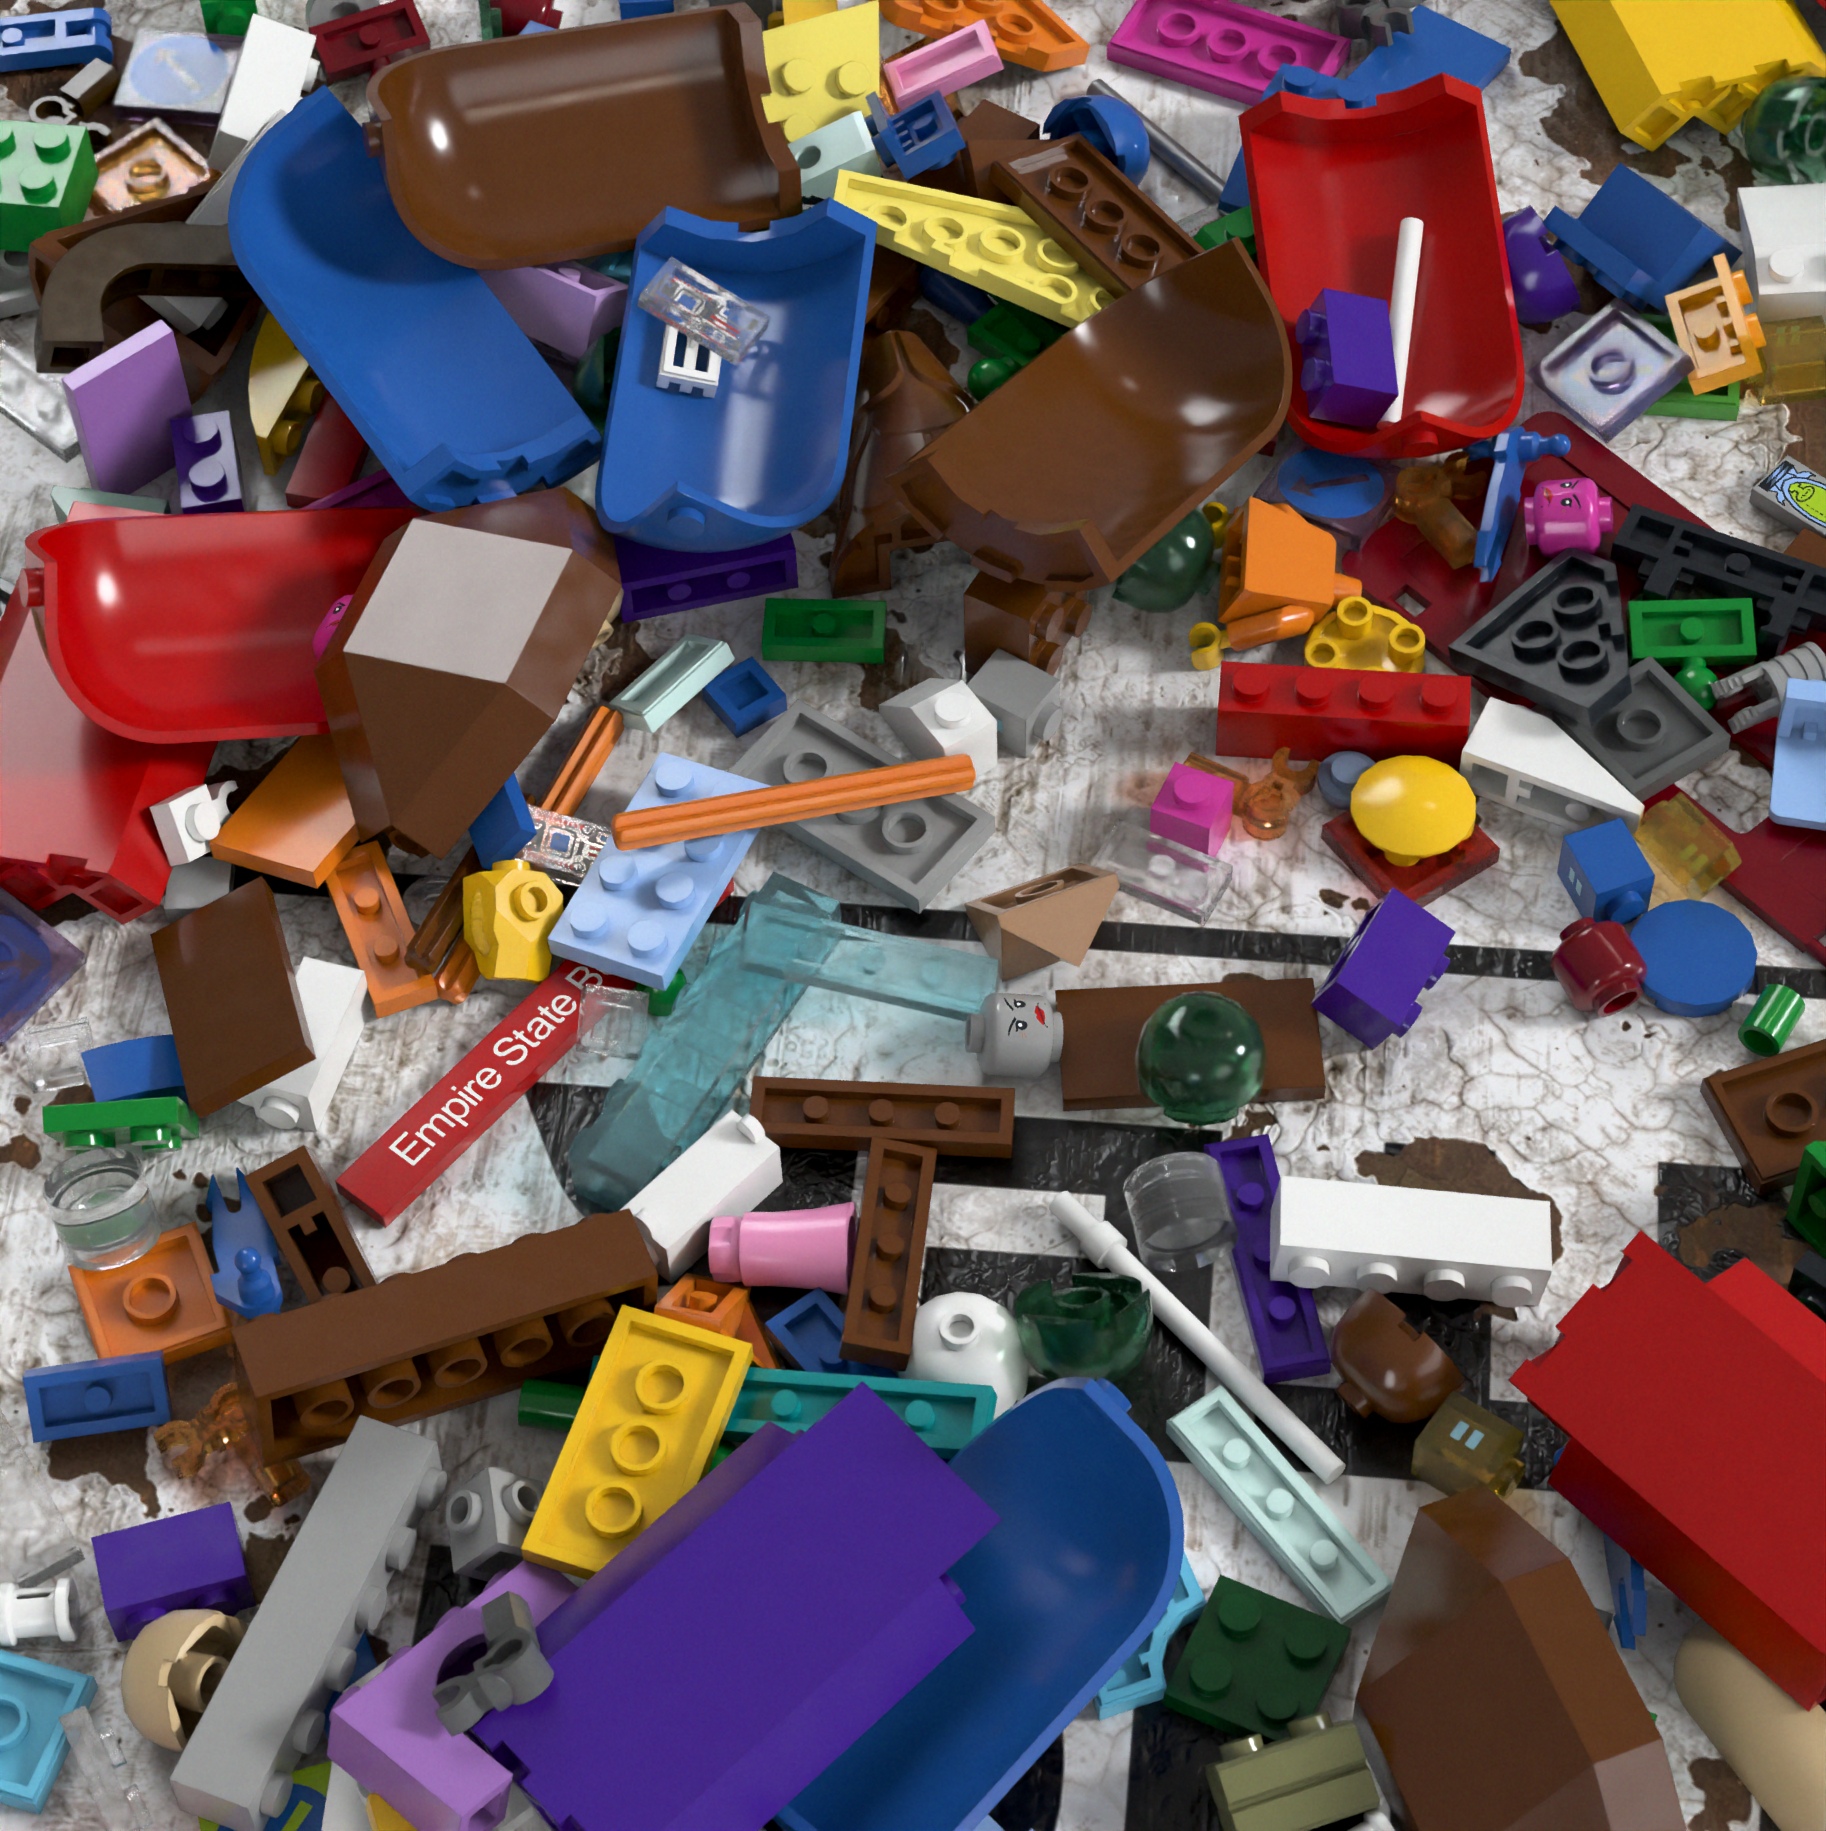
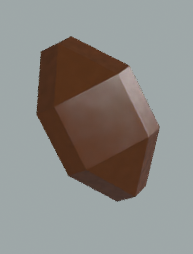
M565 486L413 518L383 539L314 668L315 678L361 843L382 831L389 836L392 844L400 850L415 854L421 859L432 854L442 861L556 721L622 587L613 534L604 530L600 525L596 510Z
M1484 1484L1419 1507L1356 1693L1352 1718L1353 1723L1356 1725L1365 1756L1400 1830L1687 1831L1663 1738L1569 1557Z

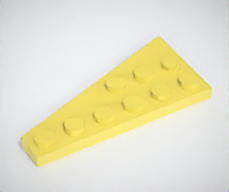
M879 0L762 31L766 68L772 93L761 98L768 123L780 122L787 144L851 113L861 110L863 118L872 114L865 97L874 91L879 97ZM876 150V154H877L878 161H879V164H880V155L878 154V152H877V150Z
M839 169L833 200L878 222L875 241L877 244L1071 329L1115 300L1019 207Z

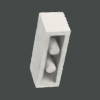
M253 13L238 55L207 167L225 172L267 118L281 108L287 113L292 111L295 104L303 98L300 97L301 90L310 93L320 61L310 58L316 39L315 35Z

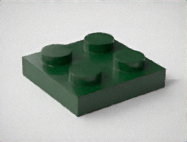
M1220 1574L1166 1687L1163 1706L1239 1738L1260 1733L1264 1745L1291 1737L1287 1723L1318 1713L1350 1643L1352 1628Z

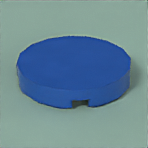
M1691 899L1665 902L1644 913L1631 930L1630 938L1648 968L1647 976L1641 988L1647 996L1655 1000L1654 1006L1669 1014L1691 1018L1718 1015L1731 1008L1733 1001L1739 999L1742 994L1744 997L1752 985L1757 950L1751 932L1734 914L1713 903Z

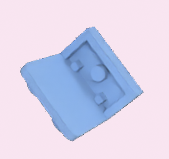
M1787 679L1777 722L1768 812L1769 818L1777 824L1826 831V682L1822 680Z

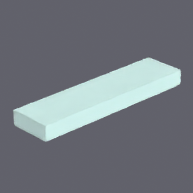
M1222 1385L1166 1421V1433L1323 1617L1351 1628L1387 1603L1393 1582Z

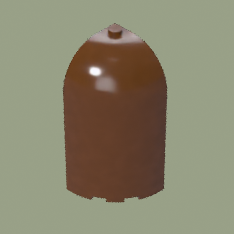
M745 2L439 47L416 53L391 63L377 72L370 79L366 87L370 121L362 123L365 151L368 158L378 157L386 188L401 220L413 236L427 249L445 260L464 267L499 271L634 250L637 234L666 206L711 221L739 223V232L769 228L770 221L794 217L803 213L800 166L786 143L780 122L768 123L761 98L772 93L766 68L761 19Z
M1239 236L1164 271L1077 324L885 478L910 514L936 540L945 535L955 545L972 556L970 565L1008 583H1012L1016 578L1044 584L1045 590L1048 592H1079L1096 589L1115 581L1277 434L1287 415L1293 380L1292 359L1287 333L1277 305Z

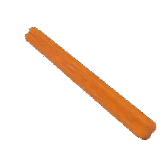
M598 706L592 711L531 814L532 818H537L547 823L540 851L535 852L522 848L511 860L527 861L530 863V871L541 872L550 857V854L545 853L543 850L548 828L551 825L567 828L624 731L623 716L620 712L610 710L605 706ZM538 824L539 826H535V828L542 827L541 824ZM551 828L546 851L552 853L554 850L550 848L553 833L563 834L564 830ZM529 841V842L526 844V845H529L530 843H533V845H534L533 847H536V848H537L536 843L533 842V841ZM464 929L434 977L438 997L442 1000H448L455 1005L466 1000L481 975L475 953L464 940Z
M961 753L617 813L612 817L611 834L618 850H633L966 791L973 787L976 773L971 757Z

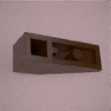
M303 1145L244 1176L310 1305L319 1298L331 1293L347 1294L379 1284L351 1223L312 1149Z

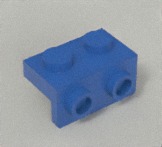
M940 90L933 92L892 117L889 116L875 91L865 97L872 114L865 117L864 120L873 136L871 137L872 142L886 167L889 168L897 163L906 180L927 168L929 170H937L946 166L957 156V151L966 147L953 114Z

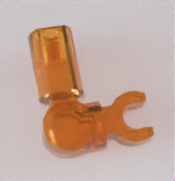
M1466 451L1450 454L1441 467L1435 464L1427 468L1412 466L1403 469L1396 477L1392 500L1394 515L1403 522L1416 524V528L1454 570L1474 562L1478 532L1451 503V500L1453 498L1469 500L1480 496L1484 492L1487 478L1484 470L1472 475H1464L1469 461V454Z
M1285 746L1274 754L1271 772L1265 775L1261 781L1253 784L1249 783L1247 776L1193 752L1190 753L1183 765L1234 782L1232 817L1236 815L1242 818V826L1247 834L1262 841H1272L1286 833L1290 814L1297 806L1300 796L1306 795L1315 787L1319 770V761L1314 759L1302 771H1293L1287 768L1291 749Z
M237 1382L220 1387L213 1394L210 1404L196 1411V1418L189 1422L181 1420L168 1422L161 1426L153 1435L157 1449L161 1454L177 1445L189 1447L186 1452L171 1460L174 1473L179 1480L190 1478L198 1473L204 1466L207 1455L214 1451L220 1454L233 1447L241 1462L273 1506H284L305 1493L310 1486L311 1477L298 1458L289 1459L263 1468L239 1403Z

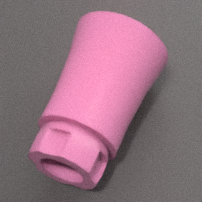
M847 1202L815 1209L745 1212L743 1217H714L710 1225L708 1246L709 1268L713 1280L722 1283L743 1282L744 1286H778L813 1290L820 1287L825 1292L847 1295L858 1224L855 1204Z

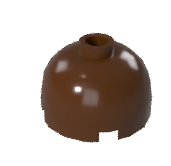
M1371 1287L1346 1310L1335 1326L1330 1341L1331 1363L1343 1380L1335 1389V1392L1363 1419H1366L1372 1411L1392 1423H1413L1431 1417L1458 1394L1466 1385L1464 1383L1466 1379L1452 1360L1424 1331L1419 1334L1411 1325L1403 1320L1406 1316L1403 1311Z

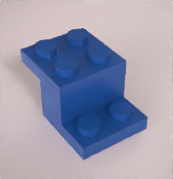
M1622 163L1617 165L1578 219L1555 205L1543 221L1544 226L1558 237L1552 245L1554 249H1558L1559 253L1577 266L1581 265L1594 275L1593 279L1620 299H1625L1640 311H1643L1649 303L1667 314L1668 308L1664 296L1685 289L1702 267L1706 268L1709 262L1713 260V256L1724 253L1731 269L1743 253L1659 188Z

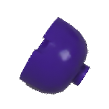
M1529 205L1504 219L1502 226L1517 321L1527 325L1546 324L1581 308V299L1558 249L1554 250L1547 236H1544L1548 231L1533 207Z

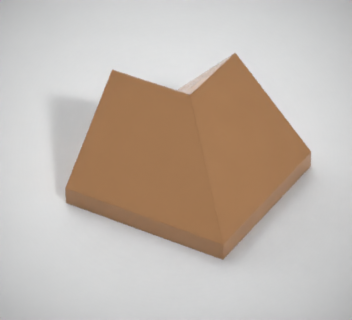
M1078 863L964 903L967 915L1002 981H1006L1059 961L1080 967L1120 884L1116 873Z

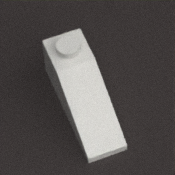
M1493 697L1489 698L1461 755L1459 774L1467 780L1474 795L1575 832L1622 818L1635 842L1638 844L1645 806L1550 718L1537 714L1522 705L1509 704Z

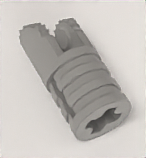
M1810 641L1803 643L1797 649H1792L1783 655L1771 658L1767 662L1757 663L1710 684L1712 693L1717 700L1723 697L1729 698L1743 689L1752 686L1754 694L1760 704L1754 707L1749 706L1738 711L1727 721L1733 734L1780 714L1788 678L1822 680L1826 682V656L1819 646Z

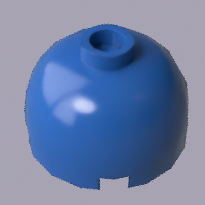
M1081 95L1064 99L1051 109L1044 122L1042 135L1050 133L1049 139H1061L1080 133L1137 187L1140 185L1149 166V137L1142 119L1130 105L1110 95Z

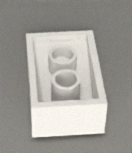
M1826 183L1738 188L1737 201L1746 278L1753 298V303H1750V313L1756 312L1764 335L1826 331Z

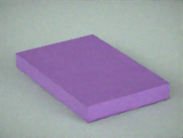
M160 319L61 378L91 488L94 490L130 495L176 467L170 420L194 415L173 330Z

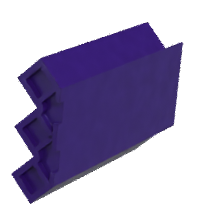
M862 1381L805 1432L799 1429L793 1434L770 1421L766 1422L535 1627L540 1652L554 1671V1677L543 1693L529 1702L511 1705L501 1712L493 1707L486 1711L478 1722L464 1732L471 1741L513 1774V1783L551 1831H759L976 1630L960 1608L966 1601L965 1595L945 1572L1002 1519Z

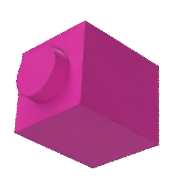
M1175 762L1151 807L1149 853L1208 873L1231 828L1234 782Z

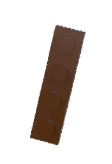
M753 1076L749 1115H752L760 1122L764 1128L765 1136L779 1147L869 1151L872 1136L936 1148L937 1155L1012 1158L1015 1088Z
M872 1136L867 1156L838 1359L905 1371L907 1368L914 1331L937 1156L936 1148Z

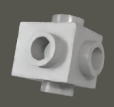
M487 1467L476 1472L469 1481L445 1497L446 1523L449 1531L453 1573L489 1582L500 1570L504 1568L512 1570L523 1561L521 1547L544 1494L542 1481L513 1474L507 1468Z

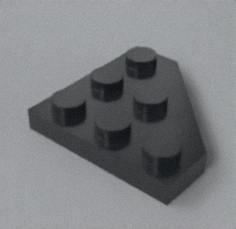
M1577 548L1564 549L1448 646L1453 666L1589 727L1595 725L1632 693L1616 564Z

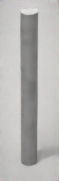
M1096 79L1089 85L1086 95H1110L1130 105L1143 121L1149 137L1150 149L1218 205L1226 182L1102 79Z

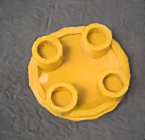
M1351 596L1339 602L1336 611L1328 613L1317 625L1312 627L1304 644V666L1422 673L1425 666V634L1420 627L1411 624L1397 612L1372 605L1363 597Z
M1400 755L1379 761L1361 774L1351 792L1350 812L1360 834L1375 847L1384 850L1385 858L1390 863L1408 867L1416 864L1420 858L1447 852L1462 840L1471 836L1476 818V798L1467 780L1450 765L1427 756Z

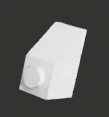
M929 678L879 704V713L918 761L964 753L971 757L976 777L997 767V721L963 680Z

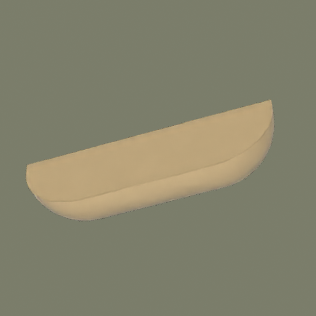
M1701 1618L1683 1637L1675 1655L1673 1668L1674 1683L1683 1706L1780 1831H1826V1712L1819 1704L1809 1712Z

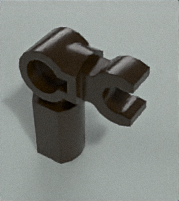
M95 58L57 92V96H46L34 101L29 108L30 121L87 126L91 146H101L108 151H112L115 146L109 128L101 123H85V121L122 89L119 74L113 66Z

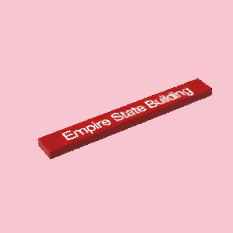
M733 877L714 909L734 891ZM566 959L335 1180L338 1193L383 1227L389 1226L635 987L636 982Z

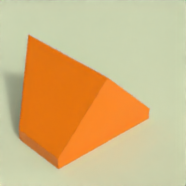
M686 1273L655 1305L654 1314L752 1343L754 1356L750 1367L781 1370L750 1300L751 1286H744L743 1283L716 1282L712 1277Z

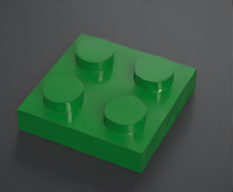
M177 1096L42 1106L43 1133L61 1143L63 1149L76 1150V1157L80 1158L116 1155V1145L120 1144L142 1145V1152L145 1153L174 1152L182 1150V1140L199 1139L198 1115Z

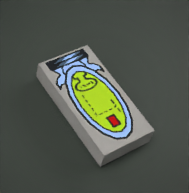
M1787 455L1752 488L1749 502L1797 533L1806 528L1826 539V479Z

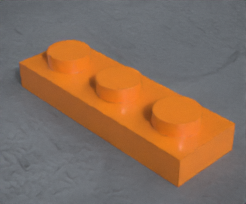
M378 840L352 848L324 880L357 968L365 972L370 1001L377 1019L439 999L432 974L423 975L417 969L409 968L404 961L407 946L415 935V931Z

